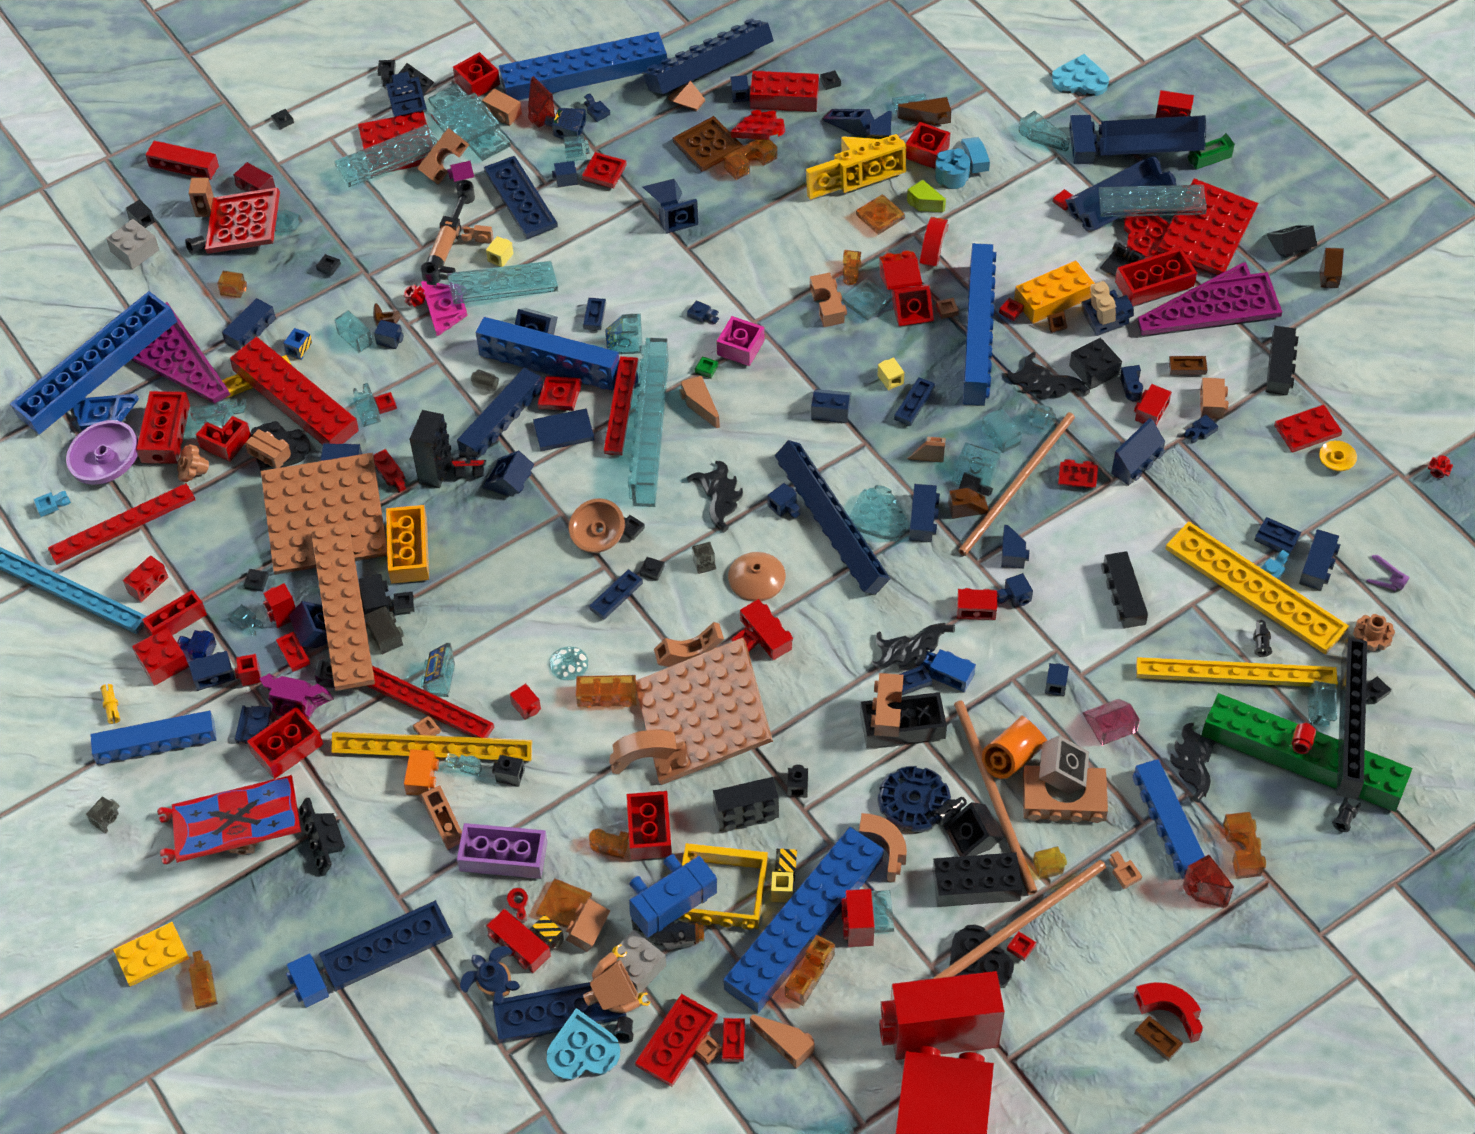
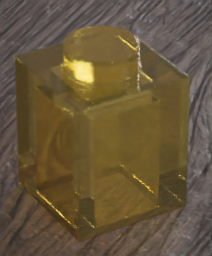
M1057 846L1034 852L1033 864L1041 880L1063 874L1067 860L1065 854L1061 853Z

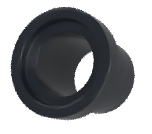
M200 235L192 239H185V245L191 255H195L197 251L205 248L206 241Z
M625 1016L618 1018L616 1027L612 1032L618 1043L626 1044L633 1041V1020Z

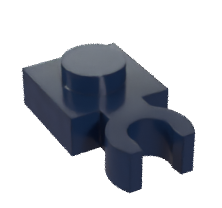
M1205 415L1192 423V428H1188L1185 431L1184 437L1192 435L1191 443L1193 444L1198 441V437L1201 436L1203 439H1206L1218 431L1219 426Z

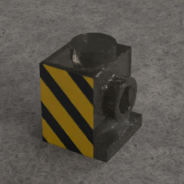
M776 848L775 872H793V882H795L797 850Z
M543 915L530 928V931L546 943L550 950L558 949L563 943L562 929L546 915Z

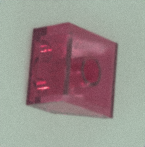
M1121 699L1113 700L1083 712L1085 719L1101 746L1138 731L1140 722L1138 715L1130 703Z

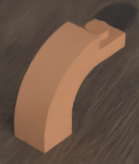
M713 622L701 634L692 639L677 641L665 638L654 648L658 665L671 667L716 649V646L724 640L720 624Z
M645 730L629 734L617 740L613 744V753L609 759L612 773L620 774L631 762L640 758L656 757L668 759L677 750L675 734L672 731Z
M861 813L859 833L886 850L889 856L887 881L895 882L896 875H900L901 864L906 865L907 849L904 837L899 829L889 820L877 815Z

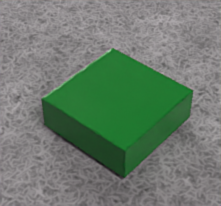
M702 356L695 368V373L712 378L719 366V362Z

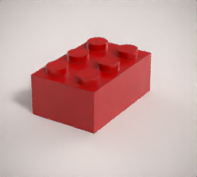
M297 707L247 741L251 754L274 779L324 745L320 732Z
M667 791L626 794L631 860L665 858L672 855Z

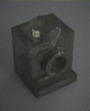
M711 542L692 546V558L697 573L701 574L716 570L715 553Z
M102 796L86 813V816L91 825L106 834L108 832L107 826L113 823L119 815L117 809L120 806L113 799L108 800Z

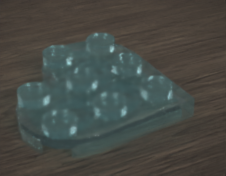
M243 398L241 402H237V399L219 401L215 404L208 403L192 406L190 414L196 424L206 423L208 419L213 418L214 421L224 420L226 414L233 412V414L244 413L247 402Z
M875 485V488H869L868 490L865 488L860 493L849 516L859 532L890 541H897L906 531L907 518L903 514V510L896 507V498L892 494L891 489L881 485Z

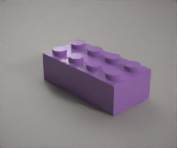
M464 823L457 856L459 871L541 879L548 843L546 830Z

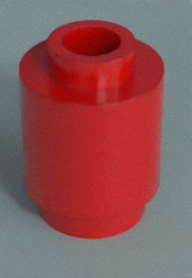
M1301 723L1296 726L1291 742L1295 752L1306 754L1311 750L1316 730L1312 725Z

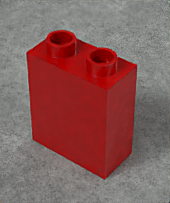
M997 971L893 983L890 1000L880 1001L882 1019H879L881 1043L882 1046L893 1045L895 1060L905 1059L906 1051L915 1052V1049L920 1046L937 1048L941 1051V1055L999 1048L1005 1010Z
M930 1046L917 1047L915 1052L906 1051L896 1134H987L994 1063L985 1062L984 1056L974 1052H963L959 1054L958 1058L941 1056L940 1050Z

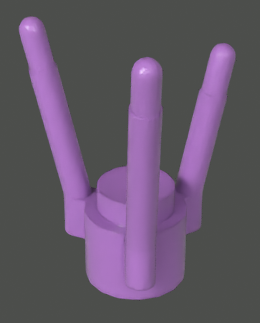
M1372 555L1374 560L1393 573L1389 579L1392 584L1367 579V582L1389 588L1393 591H1396L1397 588L1402 590L1410 577L1397 570L1379 555Z

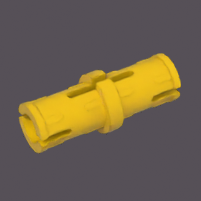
M106 684L100 687L103 697L102 705L106 709L107 721L109 724H113L114 717L115 723H118L121 720L117 708L119 703L115 698L113 685L108 684L107 691Z

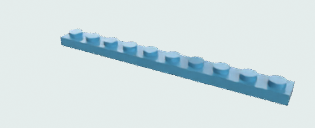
M0 547V570L135 634H138L144 627L142 619L147 617L146 615Z

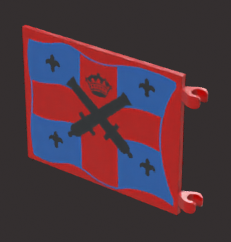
M292 775L172 804V809L160 807L157 810L158 815L165 814V816L159 817L161 823H165L173 817L175 850L165 848L160 851L161 857L168 856L162 858L163 864H170L175 859L178 863L301 832Z

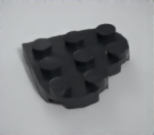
M277 421L262 424L251 430V437L260 429L263 432H270L276 439H283L289 444L291 455L283 462L280 468L303 461L311 450L310 441L303 434L302 430L295 429L286 432ZM256 458L260 471L275 469Z
M976 924L966 925L965 928L960 929L954 934L949 966L991 937L984 927ZM995 947L955 976L997 971L1000 988H1005L1012 978L1014 964L1013 960L1004 953L1005 950Z

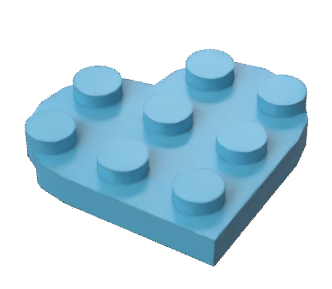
M1083 54L1054 70L1052 73V85L1060 92L1062 90L1071 91V93L1079 91L1084 95L1089 93L1098 96L1107 90L1109 77L1090 58Z
M576 1008L547 1050V1064L552 1073L561 1079L574 1080L585 1071L604 1075L617 1065L620 1059L621 1048L618 1040L611 1032Z

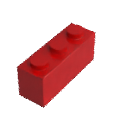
M191 590L143 618L142 621L150 636L165 628H168L170 633L174 635L203 618L207 613L201 599L194 590Z
M757 599L740 609V621L751 633L759 638L760 646L772 660L792 650L793 637L788 630H784L780 620L771 614L767 604H763L760 599Z
M505 908L486 925L488 938L494 944L499 943L501 946L509 947L512 950V954L509 957L514 956L524 970L528 968L534 973L551 957L549 946Z

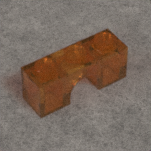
M755 139L751 143L724 156V169L735 180H738L750 173V161H759L764 166L776 160L777 146L770 139Z
M1250 812L1226 814L1223 828L1227 842H1239L1245 847L1244 850L1235 851L1232 863L1236 879L1260 877L1263 869L1266 868V859L1260 852L1261 840L1255 833L1257 830L1255 819H1252Z
M818 935L815 936L806 951V957L801 968L794 970L785 985L786 998L804 1007L835 956L834 943Z

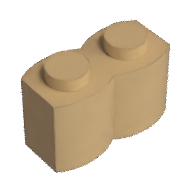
M1104 281L1091 284V304L1097 311L1099 322L1103 325L1114 322L1116 319L1115 301L1110 296L1108 285Z

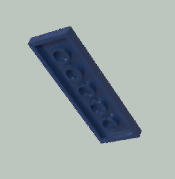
M515 155L484 167L485 174L526 239L558 227L556 219Z
M435 900L322 951L319 955L335 991H338L453 938V934Z
M590 982L504 998L501 1005L496 1004L495 1000H492L499 1043L559 1032L576 1008L598 1024L617 1021L619 1017H627L626 1013L611 1012L609 1009L603 1010L599 1001L588 1006L583 994L592 990Z

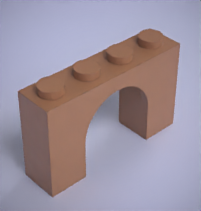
M1024 766L1023 819L1033 821L1039 819H1050L1051 821L1070 820L1072 822L1092 821L1094 823L1106 821L1108 813L1106 768H1088L1084 795L1075 802L1063 803L1053 799L1048 794L1045 781L1039 779L1040 766Z

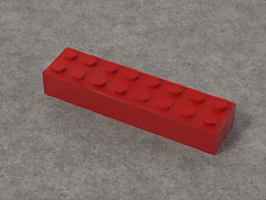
M257 336L230 357L232 370L248 382L320 444H344L359 431L357 418Z

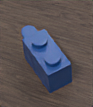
M941 649L937 654L927 651V658L923 663L919 664L920 666L925 665L932 679L964 693L975 675L976 664L970 660L962 659L955 656L952 652Z

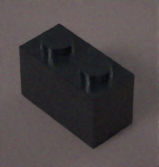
M381 574L359 578L367 619L371 620L389 616V607L393 606L390 596H386L385 593L389 591L387 580L383 581Z

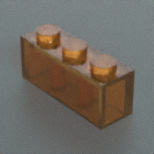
M636 675L576 676L577 707L590 708L592 706H602L608 708L611 706H637Z

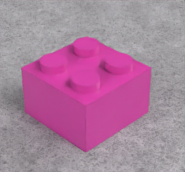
M731 316L716 341L717 355L750 366L765 341L764 327Z

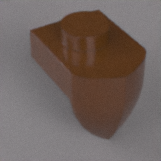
M377 303L374 304L373 319L376 326H378L380 320L397 324L401 318L399 311L382 312L380 306Z

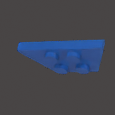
M137 394L87 397L73 407L74 414L82 431L102 421L115 420L122 422L138 402L139 397Z

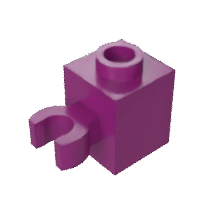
M471 160L449 165L450 169H447L449 179H453V182L474 178Z

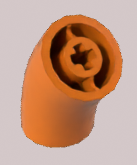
M1021 715L1002 734L984 747L982 751L983 766L993 777L999 779L1008 778L1042 749V743L1048 740L1030 720Z

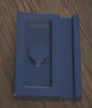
M1266 517L1258 533L1255 535L1254 541L1278 552L1284 550L1290 556L1302 532Z
M242 705L235 742L238 744L239 742L248 744L247 741L268 727L272 713L271 707H246Z

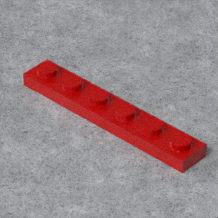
M620 356L604 454L623 456L639 363L637 357Z

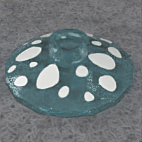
M566 646L553 653L550 658V669L559 679L574 680L585 674L589 661L586 653L581 649Z

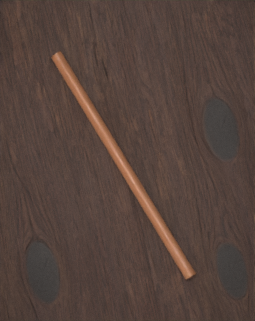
M1068 412L958 549L961 555L966 556L1072 423L1075 419L1072 413Z
M962 700L954 703L955 709L1011 853L1017 852L1020 876L1028 895H1033L1037 893V888L994 778L983 766V750L965 704Z
M1101 860L1097 861L932 979L951 977L960 973L1106 869L1104 862Z

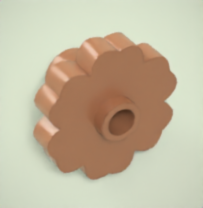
M189 444L181 451V457L178 460L177 466L178 479L180 481H192L195 475L206 474L208 471L209 461L198 455L199 448L195 445Z
M1373 614L1371 617L1363 615L1357 620L1353 631L1355 639L1367 641V649L1370 651H1375L1377 648L1385 650L1391 645L1395 634L1393 624L1386 622L1384 616Z

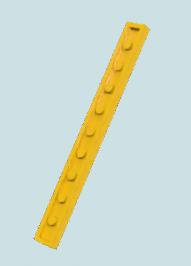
M1137 657L1136 678L1326 688H1337L1338 685L1337 667Z
M332 732L331 753L409 756L410 749L434 751L436 757L498 760L500 755L523 759V761L532 760V740Z

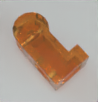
M844 250L843 282L847 285H853L858 281L862 254L860 251Z
M593 829L589 834L590 848L601 854L624 859L629 845V833L620 831L618 836L606 833L602 829Z

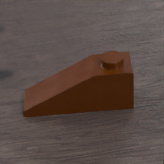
M947 97L898 104L897 117L898 119L922 122L935 126L951 123L952 111Z

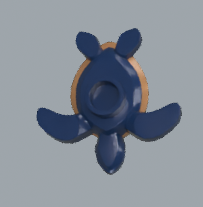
M507 946L494 948L490 952L488 962L481 955H472V965L478 971H468L463 975L460 982L462 992H468L471 985L476 982L482 992L494 996L495 1003L501 1005L504 1001V996L509 995L510 990L515 991L520 988L517 981H511V975L507 966L500 962L502 958L511 955L512 950Z

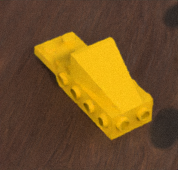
M897 134L883 139L841 137L842 152L835 154L834 160L806 169L807 196L811 200L840 189L846 193L905 173V142Z

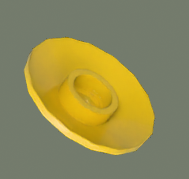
M1334 440L1325 443L1321 447L1319 458L1327 468L1333 471H1346L1355 465L1357 453L1350 444Z

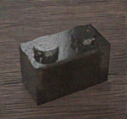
M386 606L364 615L366 625L381 654L403 646V631L400 626L396 627V618L393 612H388Z

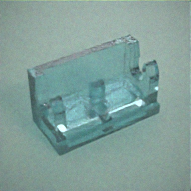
M363 384L362 392H358L354 388L353 401L363 427L381 422L369 384Z
M1314 681L1307 690L1309 724L1330 726L1329 721H1336L1338 719L1336 684Z

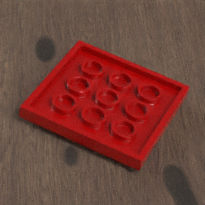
M424 111L358 124L370 176L417 167L433 147Z
M278 187L213 197L205 245L207 254L273 244L280 197Z

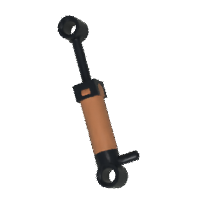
M461 180L457 183L458 202L451 217H442L439 224L440 231L427 261L421 266L422 279L428 285L439 283L440 273L454 275L456 272L455 268L444 266L454 240L458 239L461 233L459 215L464 204L472 203L475 200L474 186L469 180Z

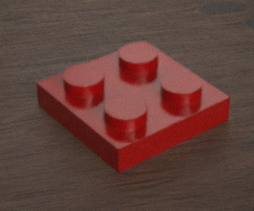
M595 152L582 174V180L614 189L627 166L626 160Z
M546 376L537 404L538 408L574 411L582 385L581 378Z

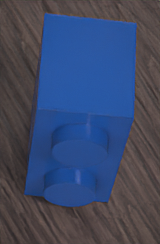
M310 953L287 964L289 972L286 973L290 984L295 983L297 987L294 993L298 1002L303 1001L307 1008L330 997Z

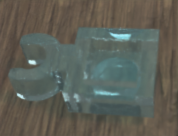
M242 604L228 616L232 624L242 631L248 628L251 635H256L254 627L264 628L262 622L256 618V615Z
M448 754L446 757L447 767L452 769L459 768L460 772L480 776L482 771L480 759L464 755L458 757L454 754Z

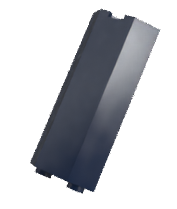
M1206 115L1101 121V124H1099V135H1102V138H1100V142H1097L1098 152H1100V155L1206 150Z
M1147 157L1071 196L1065 201L1071 216L1075 220L1079 219L1086 231L1096 230L1177 188L1176 178L1171 171L1162 172L1160 162L1156 157Z

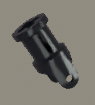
M1258 620L1253 633V640L1256 643L1254 653L1259 657H1267L1272 654L1269 642L1271 640V633L1266 628V622Z
M959 797L956 800H946L943 806L931 811V817L939 815L940 820H936V824L943 826L946 820L951 817L953 818L961 811V808L967 804V800L964 797Z
M1346 797L1338 809L1339 814L1337 818L1332 821L1333 827L1341 832H1348L1350 830V823L1357 816L1361 803H1358L1354 808L1348 803L1349 798Z

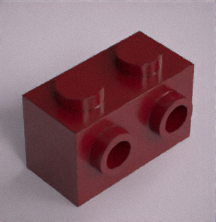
M248 162L233 174L237 188L246 192L276 188L272 175Z

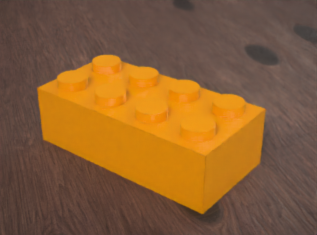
M1075 260L1015 286L1014 300L1024 305V314L1034 324L1046 319L1047 315L1064 311L1080 304L1082 301L1090 299L1091 284L1095 283Z
M424 505L386 508L388 573L391 584L429 580L427 516Z

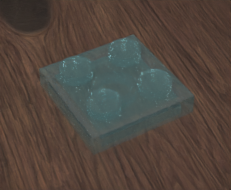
M867 278L842 297V303L867 321L892 302V296Z

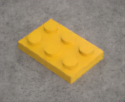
M173 922L113 949L130 987L189 959Z

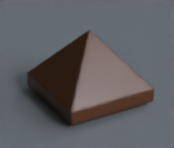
M1064 311L1047 315L1050 333L1068 328Z

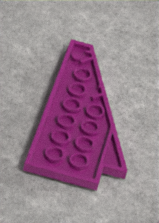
M1243 262L1139 316L1137 322L1141 335L1276 318L1282 316V310L1268 272L1250 274L1247 263Z
M174 311L177 322L131 359L214 404L230 395L229 390Z

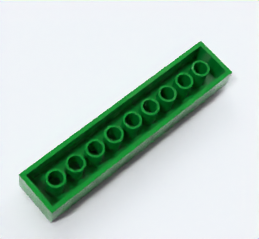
M1217 694L1205 720L1201 733L1202 737L1212 739L1220 744L1337 789L1339 739L1316 731L1311 750L1306 754H1299L1293 750L1291 744L1298 723L1223 694ZM1365 750L1364 784L1358 798L1396 812L1413 768Z

